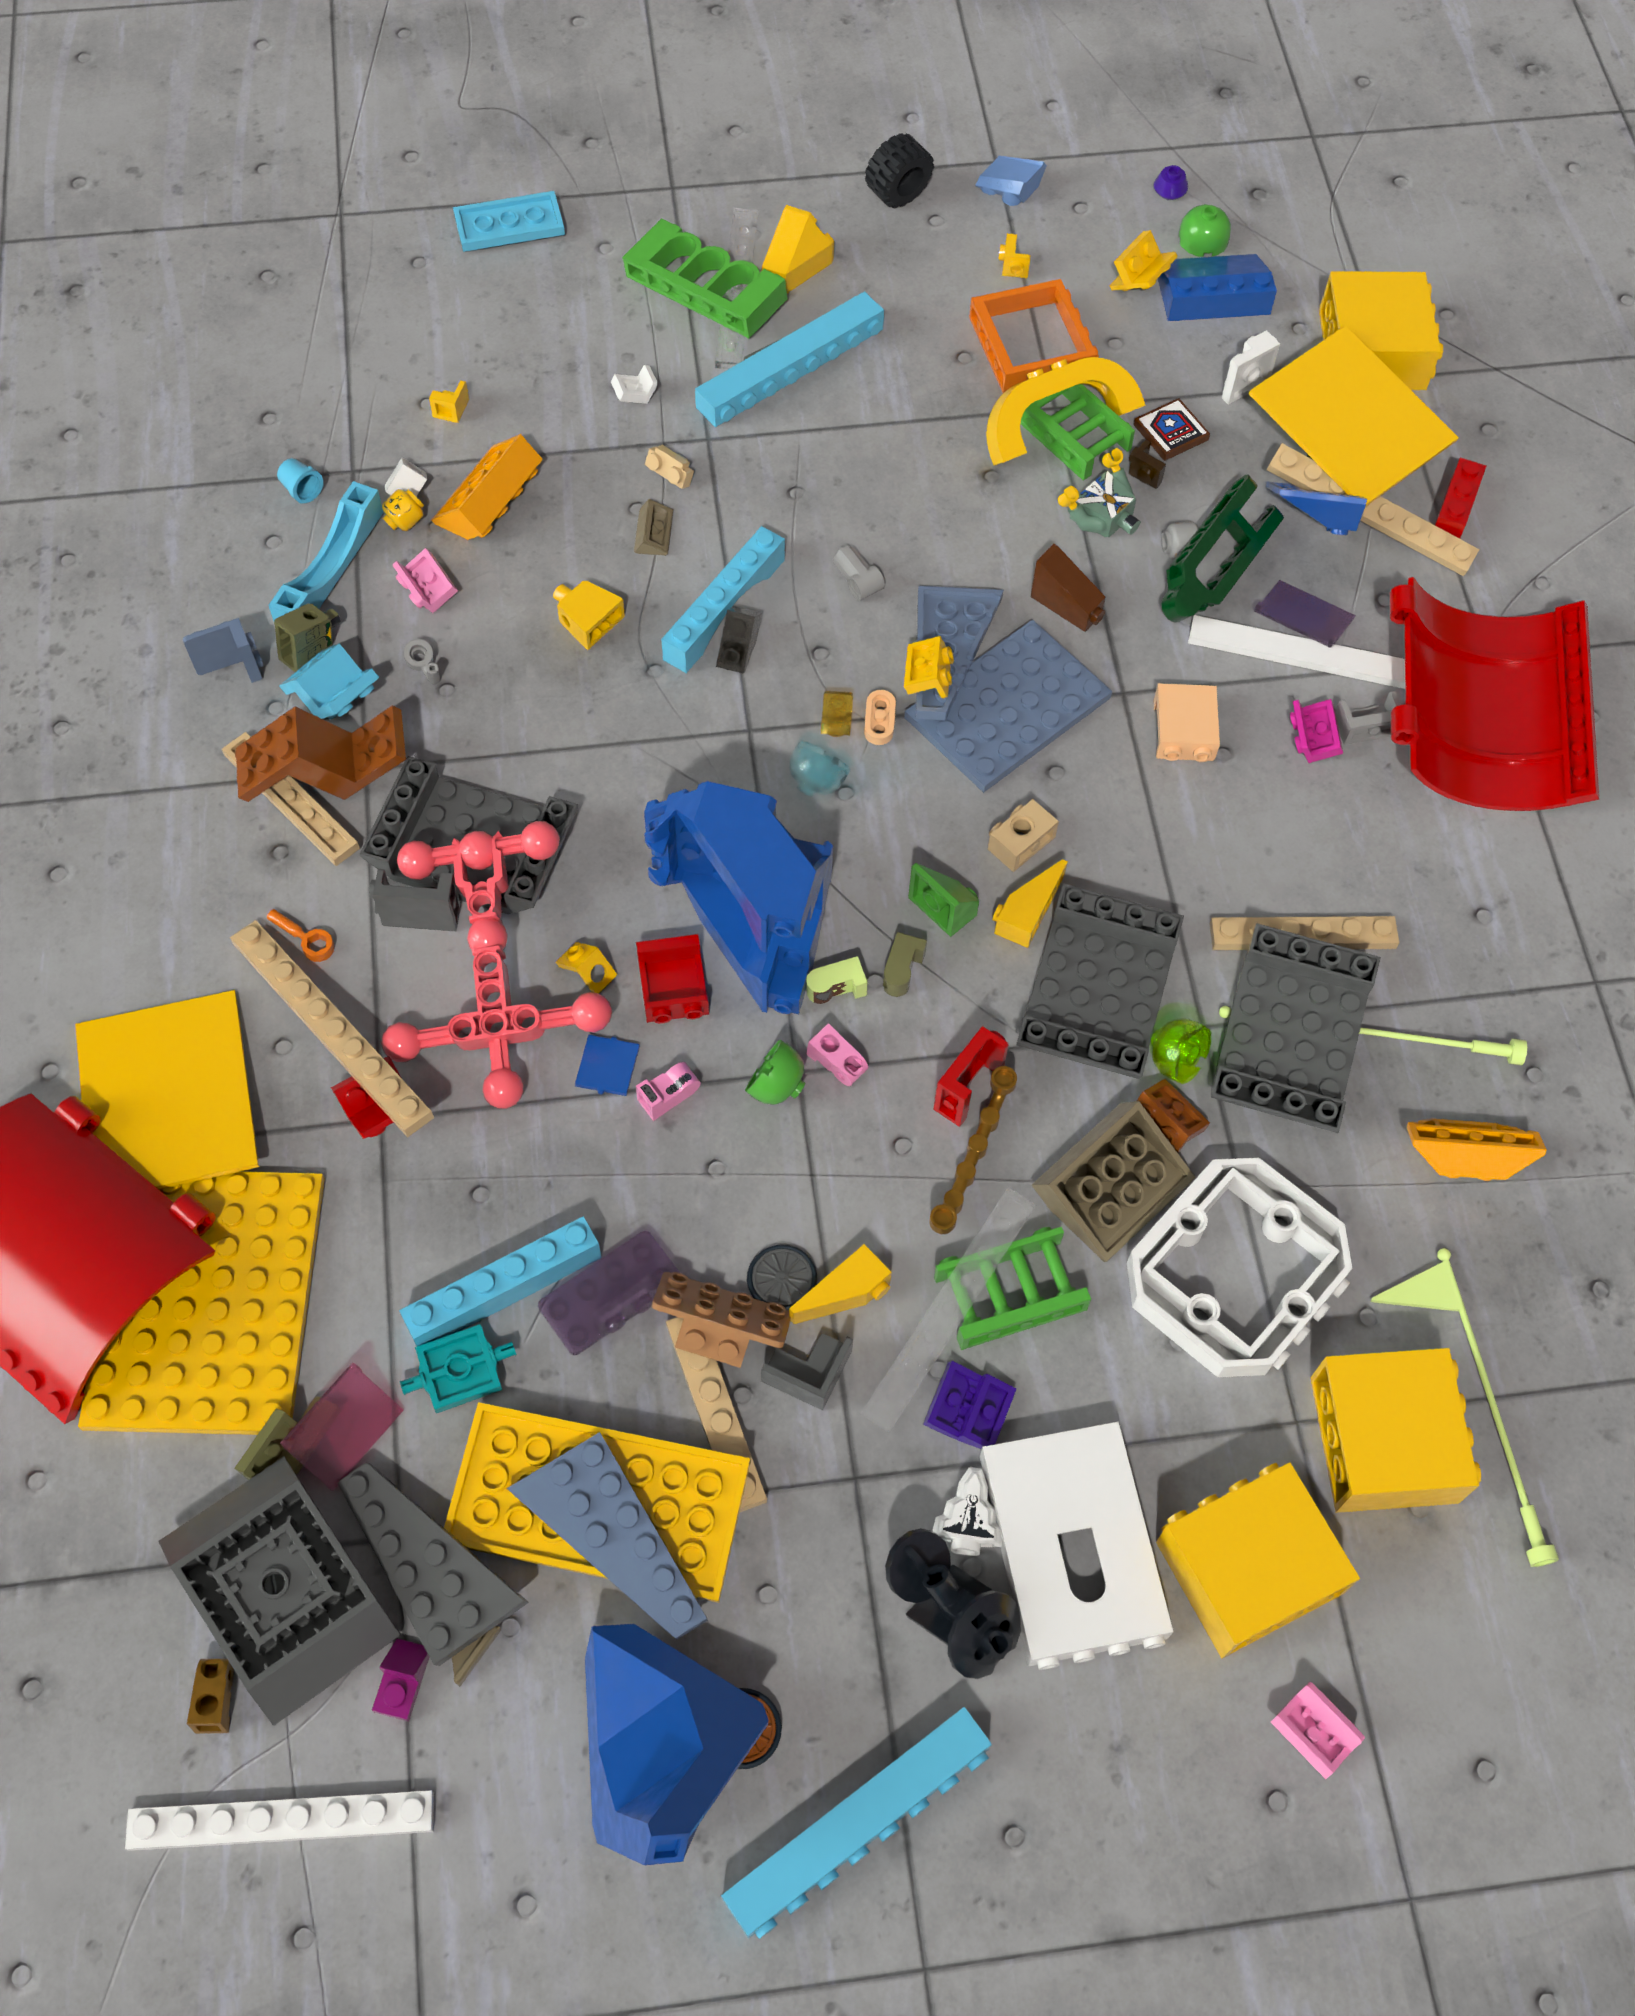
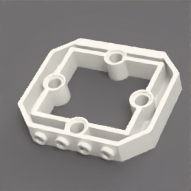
M1260 1158L1213 1159L1136 1245L1127 1261L1132 1308L1217 1377L1266 1375L1272 1367L1279 1370L1291 1355L1286 1351L1293 1342L1299 1346L1311 1331L1306 1327L1313 1318L1319 1322L1331 1307L1326 1303L1332 1295L1339 1298L1349 1286L1350 1282L1346 1277L1353 1269L1345 1224ZM1227 1189L1264 1217L1261 1228L1267 1239L1272 1242L1283 1243L1292 1238L1321 1261L1320 1265L1299 1289L1291 1290L1285 1294L1276 1309L1275 1318L1251 1346H1248L1218 1321L1221 1308L1214 1297L1209 1294L1200 1293L1189 1298L1156 1271L1178 1245L1190 1247L1199 1242L1208 1222L1206 1213ZM1279 1217L1284 1219L1287 1222L1288 1226H1282L1275 1221V1218ZM1181 1222H1190L1195 1226V1229L1188 1230L1184 1228ZM1288 1306L1299 1308L1302 1316L1292 1314ZM1201 1310L1205 1312L1208 1319H1198L1193 1311Z

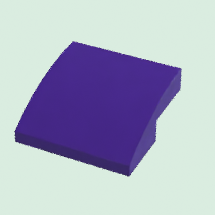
M951 1361L947 1363L923 1425L979 1449H982L984 1446L995 1445L1016 1388L989 1374L981 1376Z

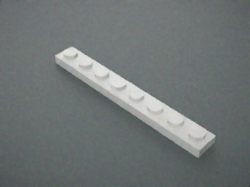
M430 1790L128 1809L125 1849L135 1851L433 1832L434 1792Z

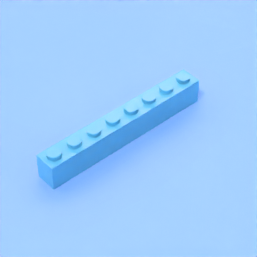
M865 291L695 388L696 408L714 427L731 420L737 414L752 408L756 403L774 395L785 386L793 384L797 379L809 372L815 371L828 361L836 359L840 354L858 346L869 337L877 335L883 330L884 309Z
M965 1707L721 1895L722 1900L748 1939L756 1934L758 1939H761L778 1925L774 1918L787 1909L790 1915L809 1901L805 1894L816 1885L821 1890L826 1888L840 1876L836 1871L847 1861H849L851 1866L858 1863L870 1853L867 1848L868 1844L877 1837L882 1842L887 1840L900 1829L897 1822L909 1813L913 1819L930 1805L927 1800L929 1796L937 1790L942 1795L960 1782L956 1776L966 1767L973 1772L989 1759L985 1752L990 1749L992 1743Z

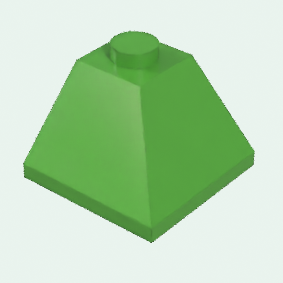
M918 863L911 867L908 898L950 937L977 916L980 900L971 888H965L958 880Z

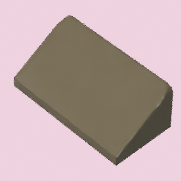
M651 499L645 502L639 510L634 546L635 553L664 556L668 554L673 509Z

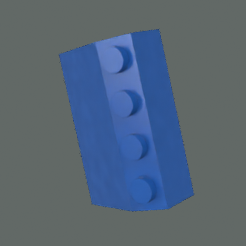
M1257 254L1175 259L1170 269L1158 277L1168 321L1271 315L1277 293L1272 272Z

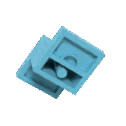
M338 643L321 650L280 684L279 687L286 695L295 692L313 715L321 719L328 717L331 720L337 715L341 717L353 707L350 703L351 701L368 695L375 688L372 683L379 676L372 668L362 671L341 644Z

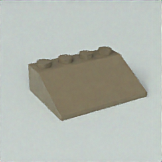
M1139 1101L1120 1103L1031 1186L1050 1211L1103 1262H1107L1196 1177Z

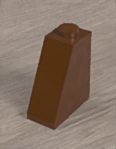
M1053 544L1036 561L1031 598L1086 632L1093 624L1097 625L1102 620L1105 614L1103 607L1106 597L1059 546Z

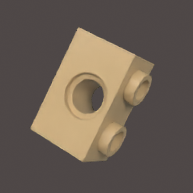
M1032 799L1024 806L1019 805L1012 812L1009 819L1004 823H997L989 832L988 850L1014 872L1056 837L1059 821ZM1017 832H1021L1026 835H1019L1017 834Z

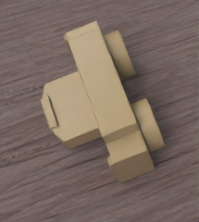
M664 445L649 448L645 465L650 470L655 471L666 478L671 484H675L681 489L690 486L694 470L689 468L690 462L687 461V458L681 454H676Z

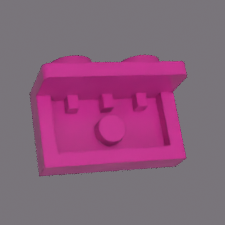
M1299 699L1293 701L1294 712L1290 713V718L1294 730L1298 729L1299 736L1295 737L1298 753H1304L1308 763L1344 754L1332 700L1329 699L1305 707L1301 706Z

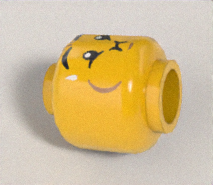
M398 489L382 504V510L386 514L382 519L394 531L398 527L402 531H409L423 517L424 513L421 508L424 505L409 489L407 491Z

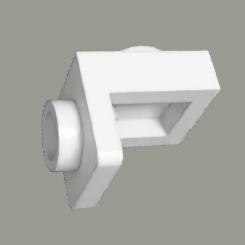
M643 365L638 376L614 374L611 380L615 393L621 402L648 404L657 388L656 377L649 365Z

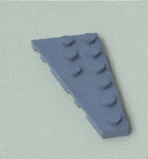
M918 586L917 642L941 636L946 647L949 646L951 648L954 662L950 666L952 684L949 685L948 697L941 698L936 688L917 692L916 719L946 720L1001 603L1004 590Z
M600 1432L507 1488L676 1640L708 1621Z

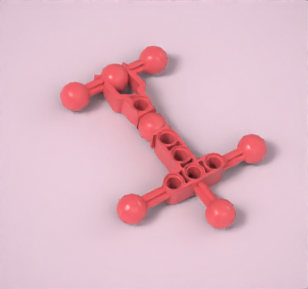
M535 821L528 824L522 831V834L503 837L499 831L493 837L484 831H473L466 834L461 841L454 838L452 845L432 848L423 841L413 840L404 844L398 852L397 864L399 870L410 879L422 880L429 877L436 866L454 864L455 884L466 898L468 910L472 915L469 916L472 926L469 928L467 941L474 956L473 969L478 1011L456 1015L447 1026L418 1030L415 1026L402 1022L390 1025L383 1033L381 1042L383 1051L386 1056H389L396 1062H408L415 1059L421 1049L449 1044H456L460 1049L469 1051L489 1048L492 1072L484 1080L483 1094L485 1100L496 1108L507 1109L516 1105L523 1094L522 1079L510 1067L508 1044L533 1041L540 1038L545 1029L576 1025L581 1030L595 1033L604 1029L611 1019L612 1008L610 1002L604 996L592 992L580 995L573 1003V1006L538 1011L530 1004L511 1005L508 969L503 961L506 959V954L503 950L507 943V932L500 919L502 913L501 894L508 889L506 862L503 856L525 853L534 860H546L552 857L558 850L560 841L558 831L553 825L545 821ZM493 864L494 876L487 879V883L480 881L476 885H472L468 882L467 866L475 870H484ZM491 904L486 912H478L482 905ZM489 963H497L493 971L484 972L485 967ZM500 992V997L496 1001L487 1002L490 994ZM526 1018H535L532 1026L528 1028L521 1027ZM503 1022V1027L499 1032H490L493 1024ZM472 1027L471 1033L467 1037L459 1038V1033L463 1028Z

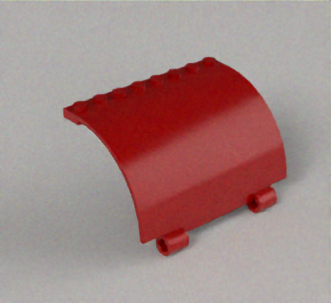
M1414 577L1408 578V585H1398L1392 588L1390 591V619L1396 624H1405L1406 704L1396 706L1391 710V740L1399 745L1410 744L1411 771L1416 778L1425 786L1446 798L1463 804L1494 810H1545L1600 800L1588 606L1585 600L1556 607L1554 612L1545 614L1496 617L1470 613L1446 605L1427 593Z
M30 1093L0 1107V1367L43 1404L49 1412L54 1414L63 1424H66L76 1418L85 1395L82 1390L94 1367L127 1323L168 1284L192 1267L214 1256L215 1250L201 1239L200 1236L210 1229L216 1215L191 1193H186L175 1202H172L93 1134L100 1124V1116L76 1096H70L63 1100L55 1112H53Z

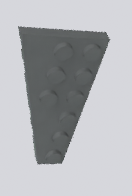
M365 1462L337 1482L434 1665L441 1666L529 1603L522 1595L507 1585L506 1581L497 1573H494L483 1564L473 1552L442 1525L427 1515L426 1511L418 1504H415L403 1494L394 1483L372 1464Z

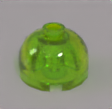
M1179 1018L1166 1023L1161 1029L1156 1030L1151 1038L1152 1060L1158 1071L1165 1077L1181 1084L1191 1081L1201 1069L1195 1067L1200 1057L1206 1059L1211 1045L1210 1029L1199 1022Z

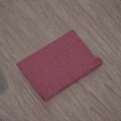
M351 1363L280 1443L284 1449L331 1491H334L338 1486L337 1482L348 1475L404 1411L363 1374L361 1368L355 1363Z

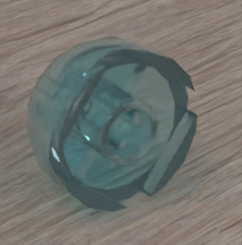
M801 741L795 747L790 759L791 776L799 783L797 789L810 797L814 793L828 795L837 791L845 782L851 769L834 756L832 759L826 755V751L822 748Z

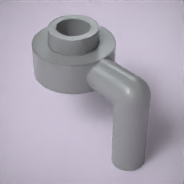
M415 639L407 643L404 648L406 664L413 670L423 671L431 684L439 683V669L437 664L433 663L434 654L431 645L422 639ZM416 654H423L425 656L421 661L414 659Z

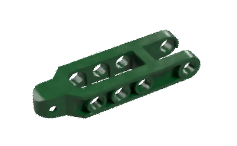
M1244 475L1228 489L1166 570L1168 591L1161 605L1164 615L1171 622H1180L1195 615L1197 612L1205 611L1208 606L1221 604L1284 519V515L1275 505L1267 508L1268 512L1252 526L1241 515L1239 511L1258 487L1250 475ZM1227 530L1237 541L1234 547L1235 552L1228 561L1221 564L1220 567L1222 569L1214 579L1206 584L1208 586L1206 588L1196 577V568L1223 532Z

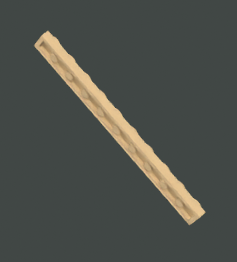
M256 920L230 937L233 945L407 1138L434 1119L432 1111Z

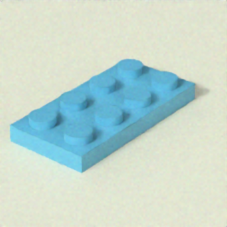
M554 191L453 207L463 252L565 235L564 224Z

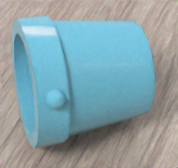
M291 458L285 460L278 468V480L300 504L311 502L320 494L323 488V478L312 466H307L297 459Z

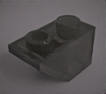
M736 606L727 610L716 667L745 673L757 641L762 613Z

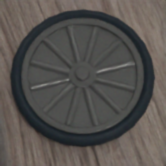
M775 1245L762 1250L754 1257L747 1271V1285L754 1299L766 1303L775 1302L789 1310L790 1307L817 1285L818 1275L812 1259L805 1252L790 1245Z

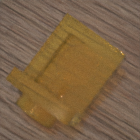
M824 692L821 734H828L832 737L850 736L853 693Z

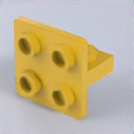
M1151 230L1143 231L1114 261L1119 276L1109 286L1112 291H1128L1133 288L1148 289L1156 283V279L1162 273L1170 269L1171 264L1178 256L1176 252L1161 253Z

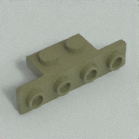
M317 1396L299 1421L296 1422L287 1413L276 1408L234 1469L250 1480L285 1457L297 1475L339 1415L341 1409L336 1404Z

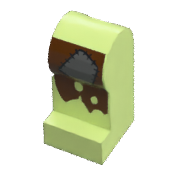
M858 956L810 971L806 978V992L809 1000L817 1004H823L828 1002L833 996L853 992L855 999L867 996V980Z

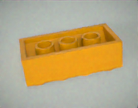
M521 434L493 445L431 521L435 525L467 540L478 536L480 538L486 536L493 528L491 523L494 519H498L507 511V503L515 499L523 491L521 487L523 483L529 481L537 474L538 469L536 467L543 460L542 457Z

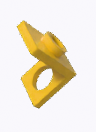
M575 942L555 962L560 968L577 972L592 993L599 994L617 976V973L598 947ZM601 965L604 968V977L601 981L595 983L591 979V971L594 966Z

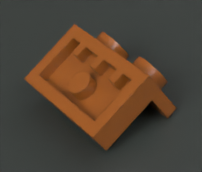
M1166 1079L1144 1090L1136 1100L1142 1104L1177 1153L1180 1152L1186 1142L1204 1132L1210 1124Z

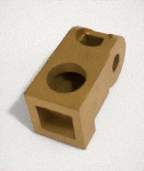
M200 1659L198 1662L187 1725L195 1734L229 1733L230 1717L228 1715L234 1669L228 1659Z

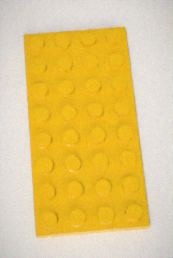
M478 1402L444 1528L470 1550L608 1579L507 1489L600 1432L695 1598L720 1603L750 1468V1458Z

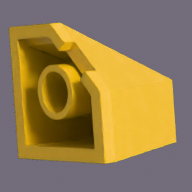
M786 205L762 265V270L766 269L785 279L787 293L832 264L834 260L833 238L828 232L823 234L816 225L817 219L811 212Z

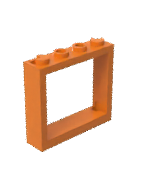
M1061 279L971 298L969 318L1003 393L1012 386L1028 380V373L1041 368L1044 373L1052 370L1051 364L1064 359L1069 364L1083 358H1099L1097 347L1092 345L1089 339V331L1086 326H1083L1080 320V312L1077 307H1074L1070 291L1065 289ZM1055 303L1078 353L1013 367L991 317Z

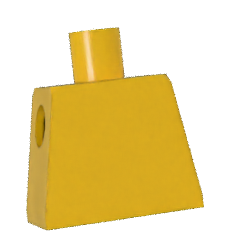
M582 581L573 590L561 584L554 591L553 598L558 601L557 609L560 623L587 650L625 617L623 599L589 581Z

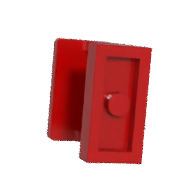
M698 934L636 942L647 1023L655 1022L662 1024L669 1022L671 1019H698L703 1015H709V1002L705 987Z
M982 1026L937 1083L933 1110L959 1127L968 1115L972 1090L967 1088V1086L982 1067H987L994 1071L997 1067L1005 1065L1009 1044L1000 1033L994 1030L990 1031Z

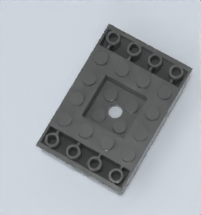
M285 1457L158 1541L172 1571L243 1685L273 1726L401 1636ZM273 1574L282 1575L285 1581L283 1589L274 1595L266 1593L264 1588L266 1579Z

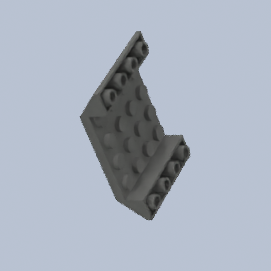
M407 756L360 852V857L375 868L384 869L386 876L395 882L412 887L438 889L440 873H452L454 876V864L436 866L431 875L422 880L410 879L402 874L397 864L398 852L404 844L415 840L423 841L432 848L450 846L454 838L461 841L466 834L473 831H484L492 837L498 831L503 837L522 834L525 827L532 822L545 821L554 826L560 837L558 850L552 857L546 860H534L525 853L503 856L506 862L508 889L501 894L502 913L512 914L534 908L578 809V804L549 796L545 806L542 807L441 778L438 775L435 763ZM493 864L484 870H475L467 866L468 882L472 885H476L480 881L487 883V879L494 876ZM457 887L460 901L467 902ZM485 904L481 907L489 909L491 904Z
M1063 883L1016 1045L1141 1080L1184 915Z
M1256 923L1243 963L1217 1062L1211 1098L1339 1133L1346 1101H1343L1353 1057L1368 995L1375 984L1381 957Z

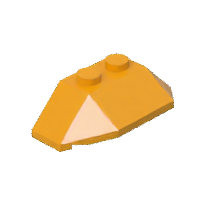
M1431 1118L1419 1120L1418 1122L1412 1121L1407 1124L1411 1142L1416 1150L1439 1175L1449 1178L1470 1177L1484 1181L1492 1179L1506 1180L1545 1156L1547 1150L1539 1132L1532 1130L1526 1132L1517 1127L1498 1123Z

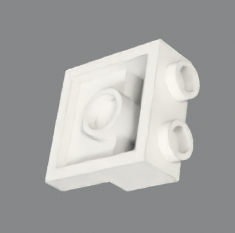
M1267 330L1257 336H1251L1244 344L1243 353L1237 354L1231 359L1222 394V399L1228 405L1247 395L1251 389L1272 375L1280 343Z

